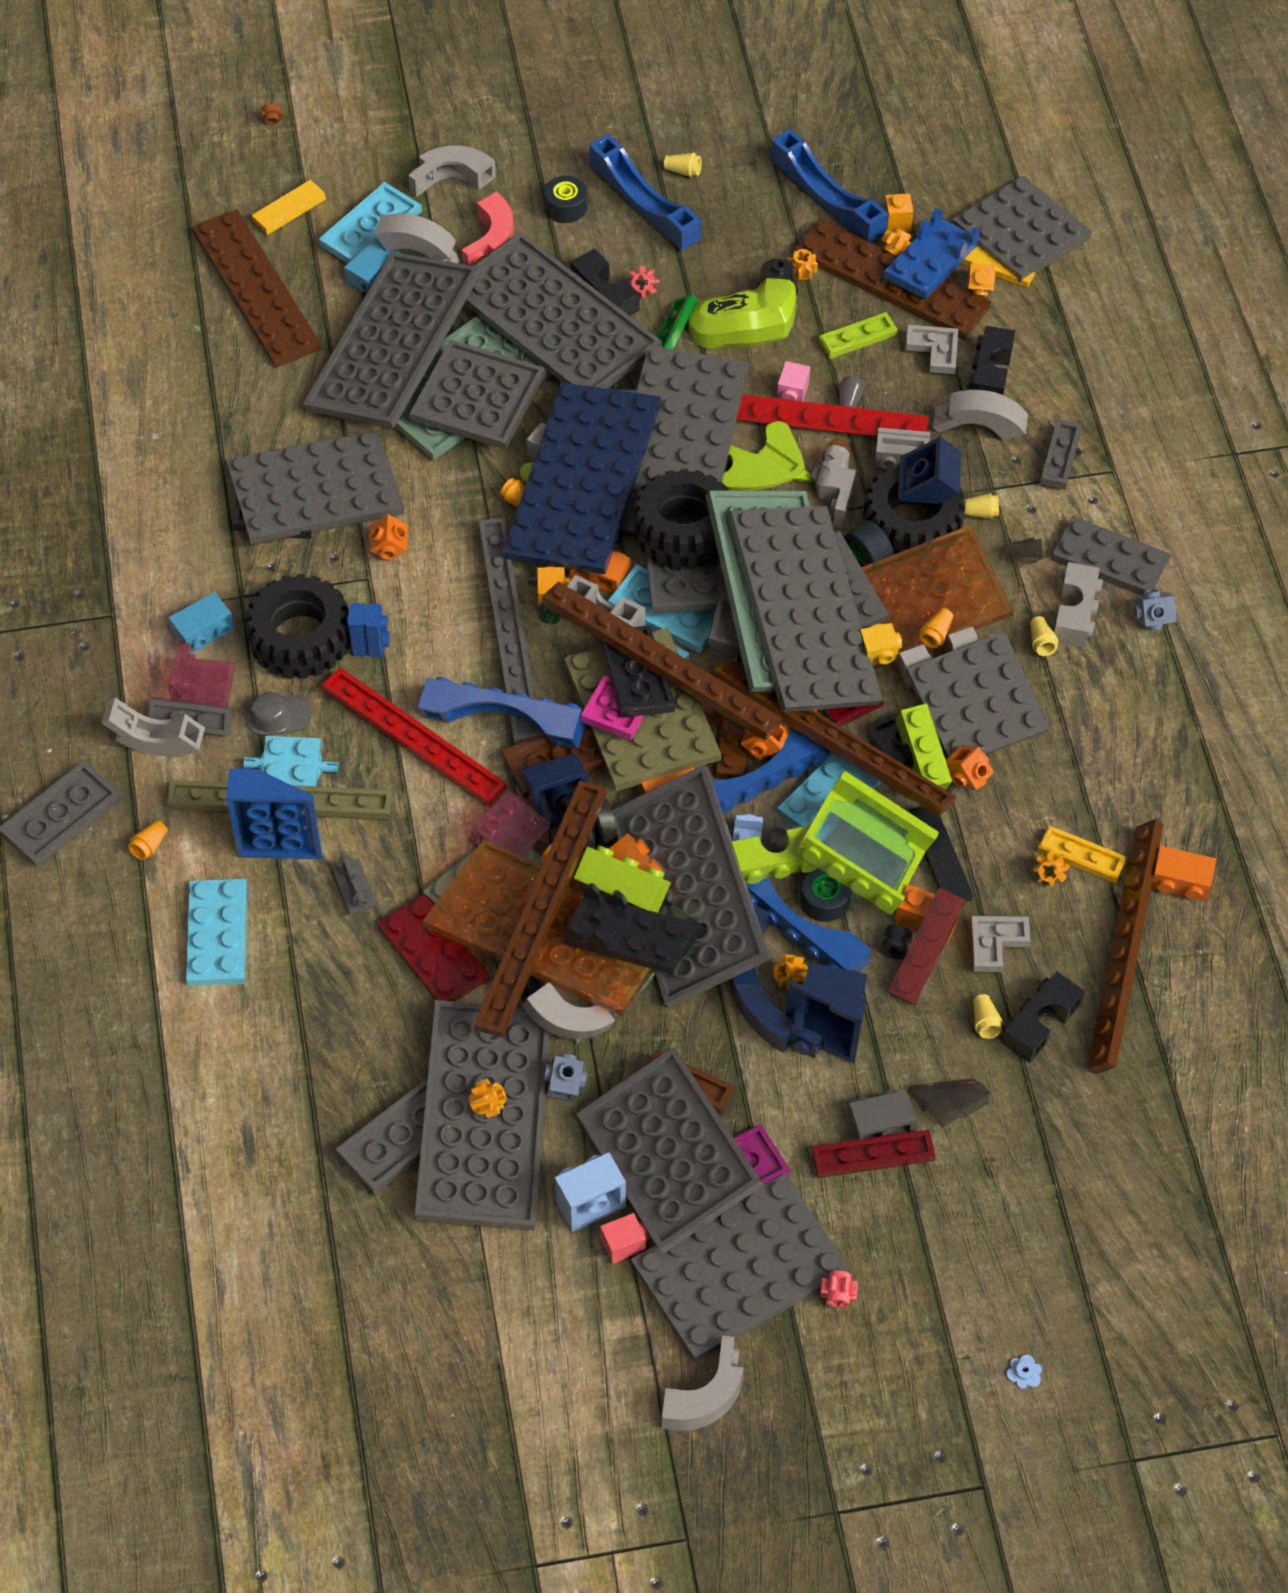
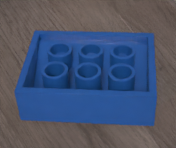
M248 767L229 769L226 800L238 857L323 860L318 820L312 794L259 769Z

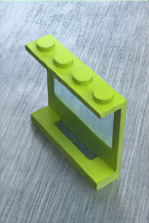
M844 771L829 791L795 853L853 890L856 894L864 897L879 909L892 915L905 898L903 893L907 884H909L925 851L935 841L939 832Z

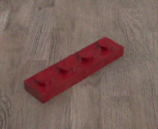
M941 888L938 889L889 988V992L916 1005L966 900Z
M929 1129L812 1146L817 1178L935 1161V1152Z

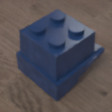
M809 963L804 984L800 985L791 980L789 983L785 1015L792 1019L790 1028L795 1032H799L804 1026L822 1036L821 1045H823V1050L846 1061L855 1063L866 1004L864 991L867 974L854 970L829 967L823 964Z

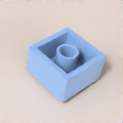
M609 1152L602 1156L594 1155L585 1164L576 1168H566L555 1177L556 1204L572 1232L626 1207V1181Z

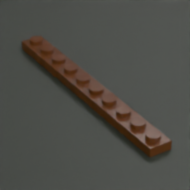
M558 581L542 595L541 603L631 659H634L639 664L646 666L647 669L660 677H665L673 685L764 741L781 725L782 717Z
M726 659L713 669L712 675L782 717V722L786 723L789 727L796 729L812 741L824 746L835 755L842 757L858 769L865 771L881 783L888 785L904 797L924 807L927 811L940 817L953 805L956 798L955 795L814 710L781 712L775 691L750 692L745 669L732 660Z
M579 780L475 1021L474 1027L476 1031L501 1038L504 1037L606 798V787Z
M1157 819L1136 826L1127 874L1124 880L1117 923L1114 929L1112 948L1109 953V963L1099 1003L1097 1022L1094 1027V1037L1089 1052L1087 1069L1094 1074L1116 1068L1164 826Z

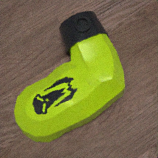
M784 259L766 261L761 266L756 290H744L729 296L710 297L699 301L694 306L687 321L688 335L695 344L713 349L721 347H755L782 341L788 336L793 327L796 315L798 284L795 266Z

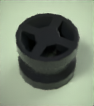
M889 925L885 929L884 936L886 939L881 942L880 951L889 958L904 959L909 950L907 945L912 942L913 933L903 926Z

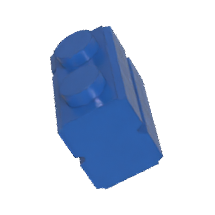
M352 603L349 606L347 622L351 654L361 657L369 655V657H382L385 647L390 646L388 615H383L381 604H368L365 606L364 603Z

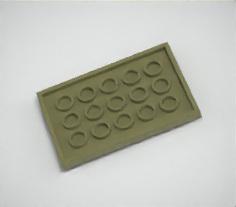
M668 627L652 632L657 642L679 654ZM600 648L564 657L565 665L583 710L603 676H608ZM668 681L675 702V712L643 715V721L631 741L590 725L615 791L721 760V752L698 699Z

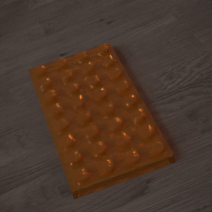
M484 839L423 920L424 927L501 962L543 864ZM571 877L530 975L544 982H550L555 987L623 1016L654 969L564 944V931L571 923L583 898V892L588 885ZM600 890L601 896L609 899L611 894ZM628 902V905L641 908V907H639V906H637V905H634V904Z

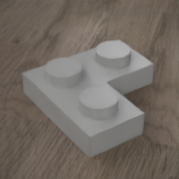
M908 325L906 351L931 353L930 372L955 374L958 329Z
M972 916L973 972H1002V947H1029L1031 942L1029 917Z

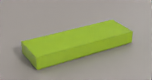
M887 312L819 335L818 342L828 358L831 359L897 335L898 329Z

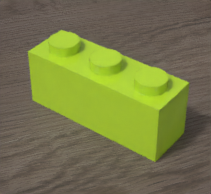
M598 845L597 850L587 846L574 879L586 884L593 883L600 890L609 894L618 890L625 896L627 902L649 911L659 912L671 882L663 879L665 873L648 867L646 872L637 868L639 862L623 856L622 861L612 857L614 854L612 850Z

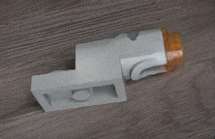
M834 439L822 452L811 474V480L816 483L818 499L831 503L830 514H834L833 525L844 527L854 490L856 470L849 469V459L851 456L849 444L844 440Z

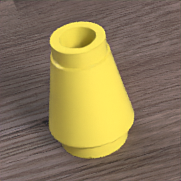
M695 153L666 155L665 170L688 177L698 176L701 172V156H696Z
M989 493L964 500V515L993 519V516H999L998 495Z
M1038 616L1030 621L1032 648L1040 656H1049L1057 650L1058 638L1044 617Z
M981 994L973 999L975 1031L985 1039L997 1037L1002 1032V1018L988 995Z

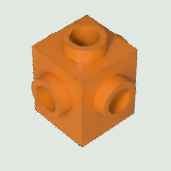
M389 514L371 524L369 551L389 562L407 551L408 525Z
M781 723L771 736L764 741L744 728L745 734L740 744L757 760L761 761L768 756H775L782 749L789 730Z
M960 745L946 759L949 772L952 775L951 779L959 788L977 790L984 786L986 780L994 773L988 763V757L977 746Z

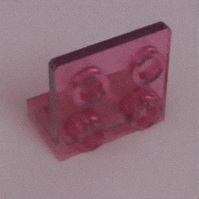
M178 642L168 687L171 699L227 706L236 668L235 663L196 659L195 654L191 653L189 643Z
M507 790L474 826L469 842L477 848L483 841L488 842L514 864H518L550 828L551 824L510 790Z

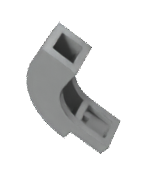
M453 145L432 149L419 156V167L415 168L408 175L410 193L417 197L434 183L447 178L464 180L477 190H480L496 177L495 160L482 151L466 146Z
M398 213L381 216L374 235L387 252L397 249H412L423 253L431 259L459 263L460 258L453 250L456 240L440 225L412 214Z
M964 390L951 393L950 402L935 407L933 428L939 433L963 424H980L992 429L1003 441H1007L1026 434L1028 413L1018 403L1004 395L985 390Z
M116 697L108 700L102 719L103 725L117 733L115 740L139 752L167 757L184 756L199 751L205 731L204 726L186 714L169 720L153 719L141 715Z
M549 982L529 996L522 1007L532 1020L544 1030L563 1038L585 1039L597 1036L610 1029L615 1022L613 1017L617 1016L627 1007L625 1002L630 997V994L623 986L601 1003L592 1007L582 1008L566 1002Z
M722 1335L718 1370L714 1378L707 1385L696 1390L665 1388L661 1429L675 1431L699 1429L717 1421L732 1407L742 1386L744 1370L743 1367H738L740 1349L734 1348L735 1337Z

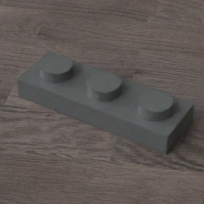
M1057 419L1041 477V485L1066 490L1083 424Z
M158 697L150 698L149 718L169 720L186 714L205 727L204 733L224 736L231 734L233 707Z

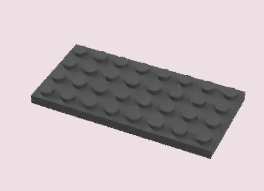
M522 232L474 265L479 267L481 275L464 305L563 383L608 389L645 361L648 345L662 347V341Z
M391 252L305 399L303 406L306 411L394 428L481 275L479 267Z
M648 345L637 393L660 396L662 403L619 534L634 536L633 504L635 496L647 481L651 482L654 476L658 474L661 476L665 475V472L670 470L679 472L681 469H688L689 472H695V470L703 471L704 475L708 476L710 474L717 478V482H723L748 376L749 362ZM679 514L671 516L667 520L679 524H689L697 522L701 518L689 514Z
M827 506L731 510L727 518L781 712L878 705L882 702L883 699L871 658L866 656L863 637L860 633V629H862Z
M702 765L611 810L616 824L618 841L627 833L635 840L641 838L650 849V852L647 853L649 858H654L662 867L663 873H665L663 879L671 882L665 898L705 927L681 959L673 975L655 970L664 1003L668 1007L679 1004L771 960L743 872L740 870L733 849L732 838L709 768Z
M435 1000L414 1219L535 1231L546 1090L543 1072L546 1063H548L550 1032L535 1023L524 1009L516 1008L504 1037L476 1031L474 1027L482 1007L481 1004ZM487 1078L490 1084L494 1082L499 1083L506 1093V1102L503 1104L504 1108L500 1109V1114L487 1118L485 1113L481 1115L475 1113L469 1103V1095L472 1093L471 1089L476 1087L475 1083Z

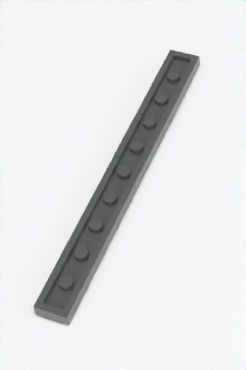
M505 517L479 520V530L506 694L513 695V693L518 692L527 695L531 699H535L513 564L511 559H504L502 553L508 538ZM509 714L514 745L541 735V731L535 725L520 717Z

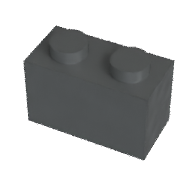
M890 1090L881 1096L872 1098L860 1097L849 1103L848 1119L855 1140L915 1132L917 1120L907 1090Z

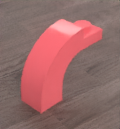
M497 191L477 203L478 220L489 231L484 237L462 249V260L465 265H476L514 237L512 210L507 201Z

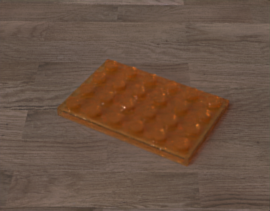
M972 525L861 567L889 614V620L881 624L892 623L895 633L899 632L901 636L902 648L899 649L898 655L903 651L923 644L919 639L920 628L940 608H946L953 614V619L944 642H946L948 635L969 627L977 630L1013 616V610ZM874 664L873 668L875 670L888 664Z

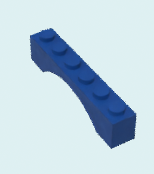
M788 129L771 140L770 161L854 234L871 243L885 234L888 212L873 199L855 196L838 185L820 166L807 143L794 131Z
M606 134L589 144V165L680 251L701 240V219L686 205L673 203L657 193L640 175L624 148L613 137Z
M437 677V679L427 678L417 707L424 718L447 723L476 713L498 712L511 714L535 725L546 735L552 744L574 749L579 748L586 725L581 722L583 711L576 704H555L554 701L547 698L531 699L527 695L518 692L513 693V695L506 694L500 689L489 687L487 690L481 689L468 682H463L462 685L456 684L443 677Z
M796 729L790 730L782 749L765 765L741 777L713 780L723 814H727L735 806L743 802L752 801L758 794L768 789L773 790L777 788L781 782L791 777L796 778L800 776L806 769L814 765H821L830 756V750L812 741Z
M770 878L763 879L756 884L746 883L753 904L770 913L769 924L777 926L783 931L785 937L791 943H797L802 947L811 960L818 961L829 967L860 972L869 964L871 949L850 931L821 927L803 919L780 899L772 886Z

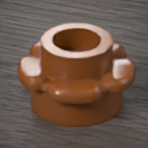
M274 103L263 105L262 112H260V118L269 125L277 124L284 115L281 107Z

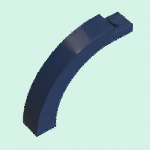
M753 904L762 933L764 934L769 927L770 913ZM756 967L729 979L733 997L741 1014L761 1038L782 1053L791 1045L802 1055H809L813 1058L817 1056L821 1050L822 1036L804 1026L799 1032H795L790 1028L792 1019L780 1011L766 995L758 979Z

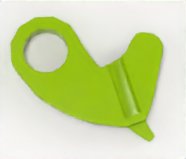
M776 421L766 426V443L758 454L750 453L731 445L728 461L732 467L724 473L722 482L729 491H755L775 487L789 481L814 483L811 480L812 473L805 470L802 454L789 426L781 421Z

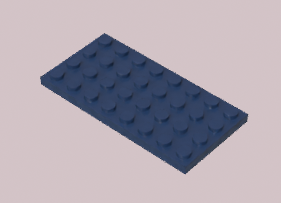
M561 382L502 552L504 559L606 574L662 403L660 396Z

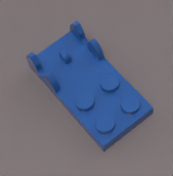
M935 208L931 215L930 223L926 220L922 221L916 239L884 271L883 278L926 300L978 245L980 230L973 227L969 233L942 219V211Z

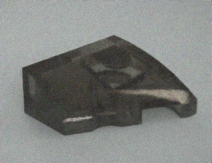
M972 1078L912 1085L907 1090L923 1111L927 1109L942 1128L962 1115L964 1118L968 1117L988 1104L990 1098L988 1089Z

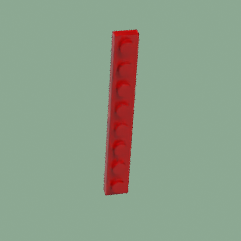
M743 394L737 420L768 424L781 421L793 427L878 437V428L926 432L928 416Z
M341 667L322 684V689L325 693L488 807L507 789L505 781Z

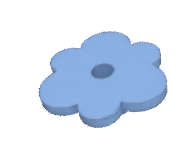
M1023 1355L1020 1360L1017 1358L1011 1360V1368L1007 1371L1009 1381L1016 1383L1020 1389H1025L1027 1385L1034 1388L1040 1384L1041 1378L1039 1375L1042 1372V1367L1039 1364H1035L1032 1356Z

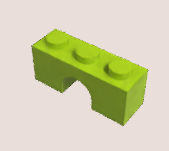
M927 703L901 710L895 721L903 745L908 744L912 752L913 770L946 790L951 784L952 779Z
M810 825L786 830L785 850L779 853L767 851L763 847L759 836L732 841L733 849L746 883L756 884L767 878H784L791 873L800 871L808 873L816 870L818 867L795 853Z

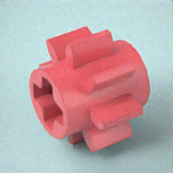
M640 266V273L635 270L630 272L633 279L628 281V283L637 292H641L642 298L647 297V290L651 293L656 292L653 286L655 283L660 282V280L654 278V269L647 272L645 266ZM639 279L648 280V284L645 286L639 284Z
M831 1271L829 1279L822 1278L821 1298H827L826 1303L831 1307H848L850 1300H857L858 1281H851L852 1275L848 1272Z

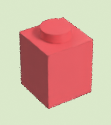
M634 1213L600 1226L601 1241L612 1264L646 1251V1239L649 1238V1234L643 1222L638 1223Z

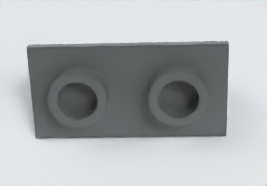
M350 855L341 856L338 866L332 868L350 915L376 907V900L359 859L354 860Z

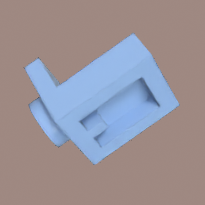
M752 814L735 815L733 841L759 836L761 840L763 818Z

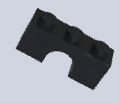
M595 248L570 262L572 272L626 314L631 316L640 311V294L625 278L614 284L605 283L610 280L609 262Z
M985 325L984 335H978L976 350L980 351V355H974L972 369L976 370V374H970L968 389L985 390L1004 395L1008 369L999 368L995 365H1010L1016 330Z
M1058 971L1050 979L1046 977L1037 988L1038 993L1033 999L1028 997L1021 1005L1019 1010L1021 1012L1016 1018L1010 1017L1002 1028V1031H1004L1002 1044L1028 1063H1031L1048 1043L1051 1030L1045 1027L1039 1019L1044 1016H1052L1065 1024L1082 1005L1085 990Z

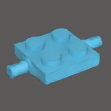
M266 736L265 748L261 758L245 756L244 767L260 769L290 785L317 787V782L322 772L338 773L339 761H322L321 738Z

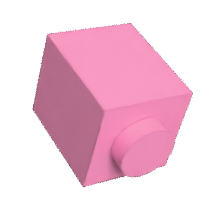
M786 361L778 383L777 398L804 401L810 380V366Z

